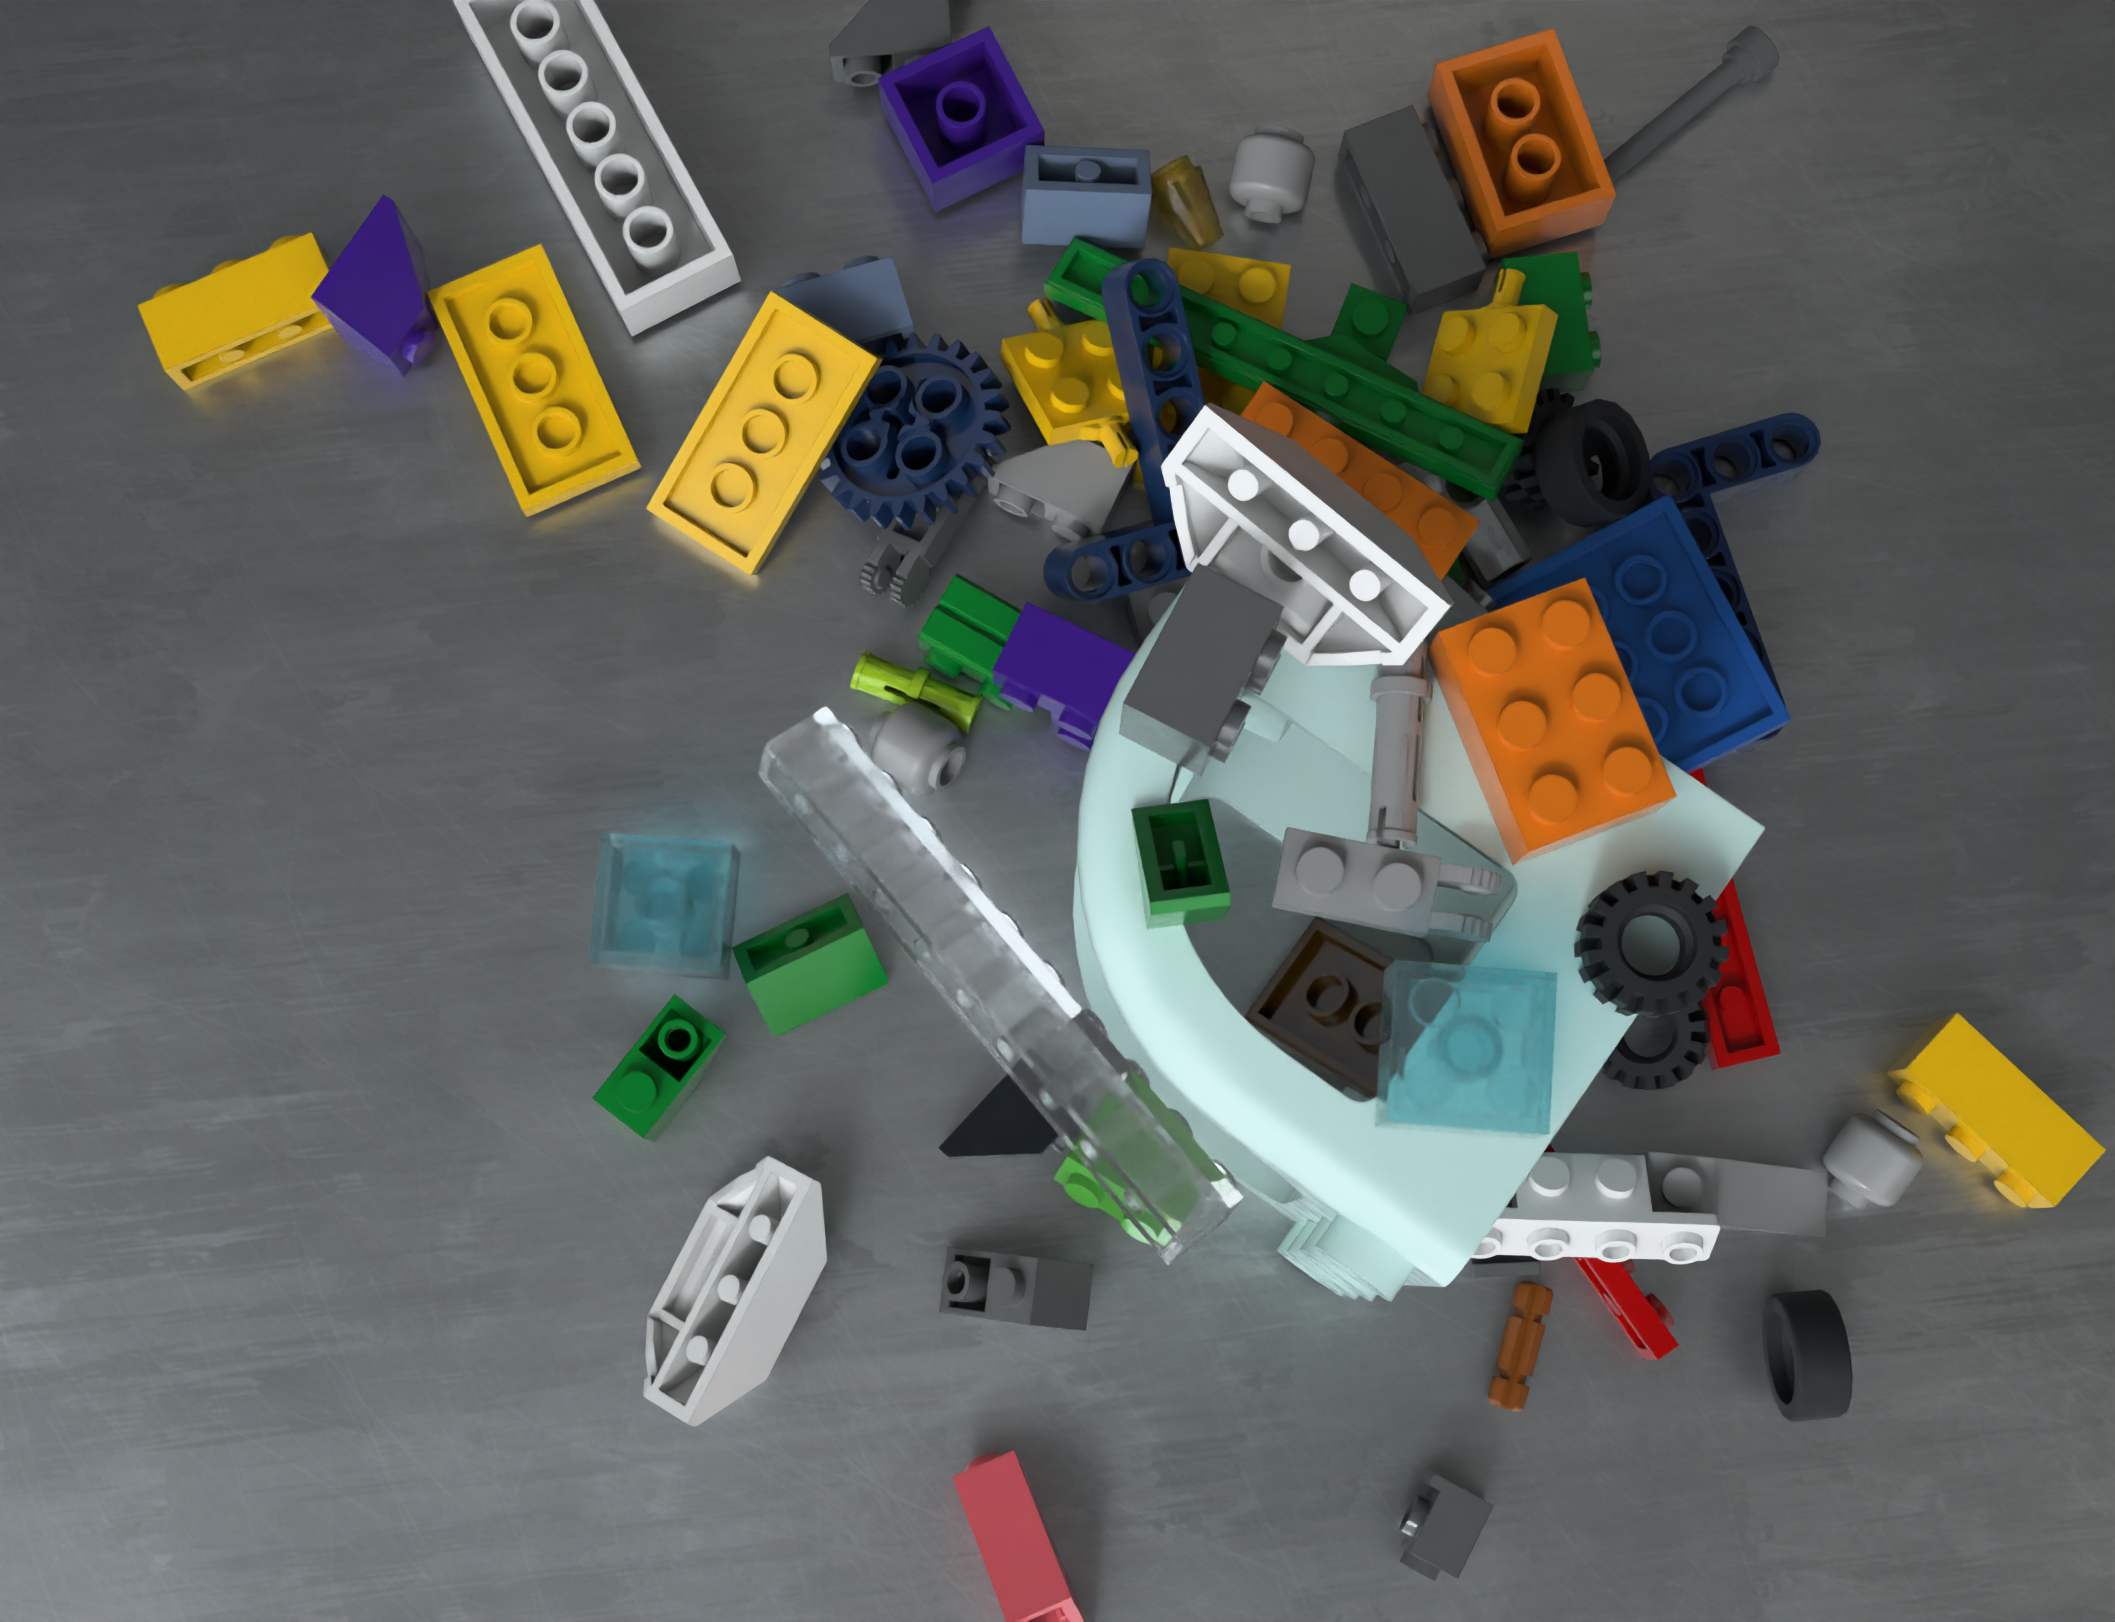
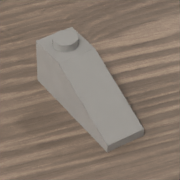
M1648 1151L1632 1154L1645 1155L1653 1212L1713 1213L1719 1216L1720 1228L1811 1237H1825L1828 1172Z

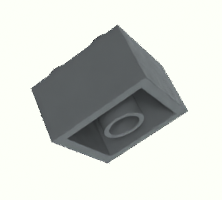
M1197 563L1123 702L1119 734L1199 776H1202L1211 757L1225 763L1245 726V719L1252 707L1241 701L1246 690L1248 689L1261 695L1281 657L1280 653L1288 636L1276 629L1284 606Z

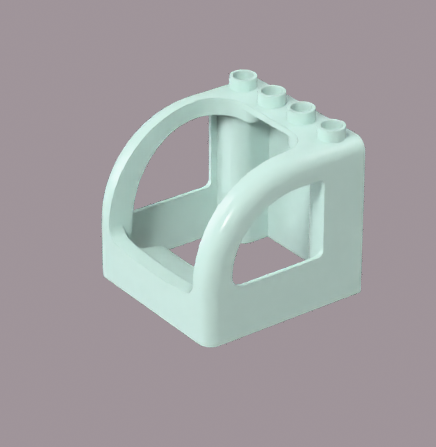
M1183 587L1146 637L1118 681L1099 722L1086 764L1078 815L1073 925L1078 966L1085 996L1094 1020L1118 1068L1141 1100L1155 1115L1199 1154L1215 1163L1217 1167L1295 1222L1277 1249L1291 1263L1337 1295L1342 1297L1345 1294L1354 1300L1360 1295L1372 1302L1378 1294L1392 1302L1403 1285L1446 1287L1475 1253L1638 1015L1625 1016L1615 1012L1617 1006L1610 1001L1602 1004L1593 996L1597 991L1596 987L1591 981L1584 983L1578 972L1584 968L1582 958H1575L1574 944L1580 940L1581 932L1576 931L1580 917L1588 912L1590 902L1617 881L1646 871L1647 875H1654L1658 871L1673 872V880L1679 882L1689 878L1699 884L1695 892L1702 899L1711 895L1716 901L1765 830V827L1660 755L1677 797L1657 812L1512 866L1427 657L1426 681L1433 685L1431 704L1424 707L1416 835L1418 838L1416 847L1408 849L1402 847V841H1400V849L1442 858L1441 864H1459L1501 875L1499 894L1476 896L1464 893L1461 890L1437 886L1432 909L1435 912L1479 916L1484 921L1493 923L1490 942L1487 943L1471 942L1430 933L1424 938L1417 937L1428 945L1432 953L1431 965L1424 976L1451 991L1374 1099H1368L1349 1086H1346L1341 1093L1283 1052L1257 1031L1235 1009L1208 974L1195 952L1183 925L1147 929L1131 809L1188 802L1199 798H1214L1229 804L1281 842H1283L1287 827L1366 842L1371 802L1377 706L1376 701L1370 699V687L1372 680L1379 676V664L1304 666L1285 649H1282L1281 657L1261 695L1247 689L1241 700L1252 707L1245 719V726L1225 763H1222L1211 757L1202 776H1199L1119 734L1123 702L1184 589ZM1449 609L1429 633L1428 648L1439 631L1466 622V620ZM1644 915L1632 919L1626 926L1622 936V950L1626 960L1641 973L1647 975L1665 974L1679 955L1680 944L1675 930L1669 923L1659 917Z

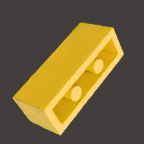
M312 232L303 236L296 234L288 235L273 242L269 250L246 260L232 259L217 265L210 275L189 284L176 283L165 286L154 294L153 299L137 306L164 371L185 391L333 328L311 299L312 294L333 265L329 255Z
M1959 1013L1936 1018L1886 1073L1899 1085L1896 1090L1899 1098L1919 1115L1927 1117L1930 1114L1948 1130L1945 1139L1949 1145L1969 1161L1977 1162L1979 1159L1997 1176L1994 1180L1995 1187L2008 1200L2019 1207L2026 1208L2029 1206L2031 1209L2055 1207L2106 1151L2102 1145Z

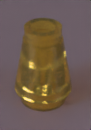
M1188 155L1169 162L1151 174L1152 204L1182 240L1188 244L1191 250L1201 251L1225 235L1219 225L1220 221L1201 166L1194 167Z

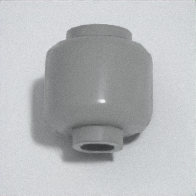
M1262 125L1256 128L1255 134L1245 136L1240 140L1233 162L1229 193L1235 201L1246 207L1245 215L1248 218L1265 223L1281 222L1282 214L1297 212L1304 207L1308 198L1315 156L1311 149L1303 144L1304 137L1299 132L1281 126Z
M916 702L900 705L893 712L886 711L882 713L874 722L869 733V743L873 745L871 762L874 770L894 784L918 796L928 795L935 790L943 791L951 786L963 768L966 760V749L962 746L963 739L960 729L956 724Z
M1876 1109L1872 1116L1864 1113L1852 1115L1823 1156L1825 1167L1835 1176L1829 1187L1840 1197L1861 1210L1868 1201L1883 1207L1893 1206L1922 1168L1924 1162L1923 1155L1916 1148L1921 1138L1879 1109Z

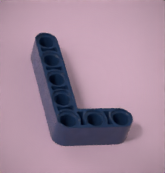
M1156 258L1140 259L1117 265L1108 272L1102 284V300L1134 441L1138 451L1152 520L1068 542L1054 548L1047 556L1043 567L1044 581L1048 589L1056 597L1065 600L1087 603L1099 602L1188 577L1192 574L1185 565L1173 516L1170 489L1165 485L1161 465L1203 409L1205 401L1178 280L1169 265ZM1136 274L1140 275L1148 286V297L1143 306L1134 300L1131 293V283ZM1152 337L1160 344L1162 349V360L1157 369H1154L1146 358V346ZM1167 400L1176 411V422L1170 432L1162 426L1160 421V411L1162 405ZM1140 540L1147 550V560L1145 566L1139 572H1136L1131 564L1130 554L1133 546ZM1083 556L1089 565L1090 575L1086 584L1078 589L1072 580L1071 571L1076 560Z
M1797 413L1780 414L1670 447L1656 453L1650 460L1651 479L1647 497L1638 508L1639 510L1667 495L1658 490L1654 483L1653 475H1669L1676 481L1679 486V495L1671 497L1691 534L1697 539L1704 558L1785 707L1783 696L1714 505L1786 484L1795 479L1819 452L1821 444L1819 430L1813 421ZM1779 438L1790 443L1795 450L1796 459L1789 460L1777 454L1773 448L1772 439ZM1722 456L1731 460L1737 468L1738 477L1730 478L1719 473L1714 466L1713 457ZM1783 727L1736 751L1743 753L1756 750L1775 737Z

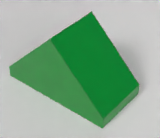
M1203 799L1131 809L1147 929L1225 919L1231 907V892L1209 800Z

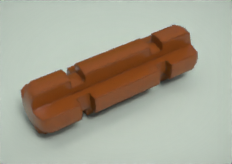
M1520 1281L1516 1286L1511 1305L1516 1307L1515 1315L1508 1316L1496 1362V1367L1501 1369L1498 1377L1493 1376L1488 1393V1401L1494 1406L1514 1412L1522 1411L1525 1407L1530 1386L1525 1385L1526 1377L1533 1376L1546 1326L1540 1324L1543 1315H1549L1553 1299V1291L1547 1286L1530 1281Z

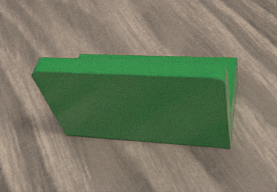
M848 893L732 947L745 984L770 1032L774 1036L782 1035L888 983V977Z

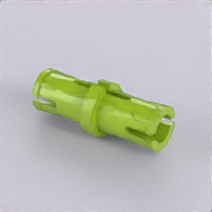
M866 650L862 653L857 663L850 685L851 689L866 692L899 706L909 702L919 703L953 722L966 734L969 733L975 722L983 698L979 694L975 695L931 678V670L918 667L916 671L872 655L871 652Z

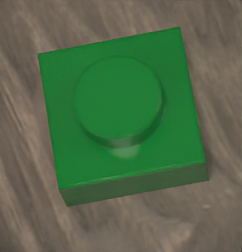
M1351 283L1330 336L1344 334L1387 362L1409 304Z

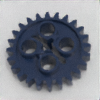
M915 333L910 335L906 350H900L892 339L887 340L885 356L882 357V362L820 466L823 472L819 475V479L832 492L831 496L845 510L849 509L861 522L864 523L871 517L881 529H887L893 518H895L905 530H910L916 513H920L930 525H933L936 521V507L942 504L953 514L959 512L956 496L961 492L974 498L979 495L972 481L977 475L994 477L996 473L986 460L988 456L1005 455L1006 449L996 435L1004 434L1011 430V425L1002 414V412L1010 407L1008 400L999 390L1003 385L977 351L970 353L962 341L958 339L948 346L940 334H934L926 347ZM930 460H933L927 467L923 468Z

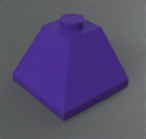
M383 194L314 291L311 299L344 341L403 378L413 364L419 365L427 358L434 346L438 323L435 310L427 294L431 288L423 247L396 203Z

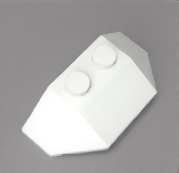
M1208 403L1203 407L1161 465L1165 485L1170 489L1174 521L1186 568L1193 572L1197 563H1200L1284 606L1276 630L1288 636L1283 649L1304 666H1353L1380 663L1382 665H1403L1454 604L1414 539L1298 443L1286 436L1212 403Z
M766 1156L756 1164V1169L737 1177L708 1198L647 1315L645 1357L648 1377L644 1379L643 1396L683 1422L696 1427L766 1381L827 1262L820 1182L770 1156Z

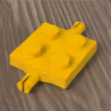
M1501 269L1493 301L1488 306L1474 310L1443 312L1421 394L1509 434H1522L1528 432L1558 314L1545 304L1517 306L1526 276L1515 269Z
M1043 298L1042 304L1040 299L1035 300L1029 305L1027 314L1034 322L1038 331L1002 339L999 357L1049 446L1074 440H1098L1103 443L1116 468H1122L1123 463L1125 467L1130 466L1137 460L1138 451L1134 448L1126 434L1132 427L1108 324L1094 319L1066 325L1061 322L1052 306V302L1048 298ZM1166 402L1162 405L1160 411V421L1163 419Z

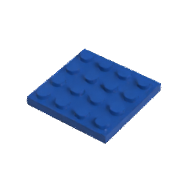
M1670 493L1485 591L1498 604L1491 611L1493 612L1585 577L1659 754L1687 774L1792 722L1786 707Z

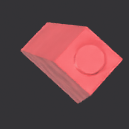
M1013 1450L1004 1455L1000 1452H992L971 1461L967 1465L966 1471L952 1478L1006 1622H1086L1028 1477L1015 1451Z

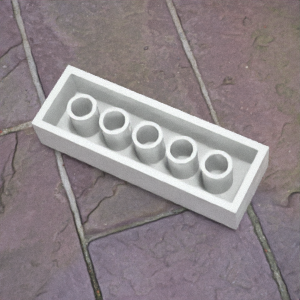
M453 0L467 32L631 336L741 281L732 251L594 0Z

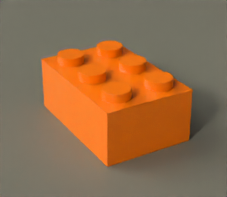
M1554 28L1436 63L1428 92V99L1474 226L1484 240L1489 259L1604 224L1616 197V192Z
M1585 577L1437 633L1427 650V657L1512 866L1657 812L1677 797Z

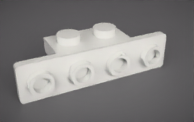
M1543 1152L1512 1197V1208L1505 1207L1471 1258L1482 1259L1495 1255H1524L1545 1261L1556 1260L1561 1257L1599 1258L1605 1262H1622L1628 1259L1666 1260L1672 1264H1689L1709 1259L1720 1231L1719 1216L1713 1213L1653 1212L1645 1155Z

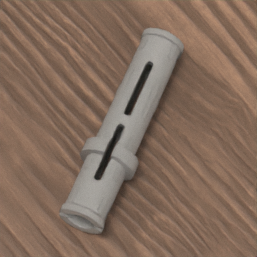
M1429 634L1403 665H1382L1380 663L1379 676L1371 682L1370 699L1376 701L1377 706L1368 832L1366 834V843L1396 849H1400V841H1402V847L1406 849L1416 847L1417 807L1424 707L1431 704L1433 685L1426 681Z

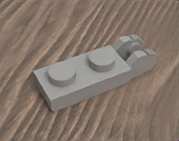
M1287 827L1284 834L1271 907L1421 938L1430 933L1471 942L1487 943L1490 942L1493 923L1484 921L1481 917L1471 914L1432 911L1436 887L1441 886L1461 890L1464 893L1476 896L1499 894L1501 875L1459 864H1441L1442 858Z

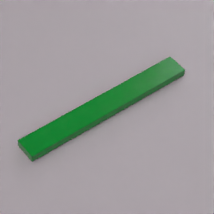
M1074 236L1044 282L1045 296L1108 324L1102 300L1104 278L1113 267L1130 261ZM1136 274L1131 283V293L1134 300L1143 306L1148 297V286L1145 280ZM1179 284L1197 366L1254 392H1257L1265 381L1345 434L1494 501L1522 452L1524 440ZM1153 337L1148 341L1149 344L1161 349L1160 344Z

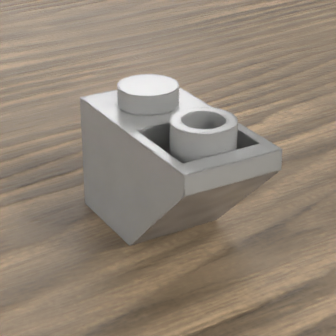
M1074 440L1052 446L1047 445L993 464L991 468L996 474L993 478L987 477L988 491L996 496L994 502L1004 510L1020 517H1028L1029 513L1032 512L1051 521V528L1057 534L1068 540L1076 541L1107 532L1132 481L1134 463L1128 467H1125L1123 463L1122 468H1116L1106 448L1088 440Z

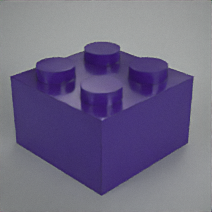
M990 26L878 78L882 110L935 212L1024 170L1025 145L1045 146V131Z

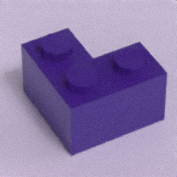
M1026 602L992 669L993 684L1001 687L999 692L1001 698L1021 709L1033 712L1036 705H1039L1051 711V724L1059 727L1057 736L1072 746L1085 751H1091L1103 713L1118 681L1136 653Z

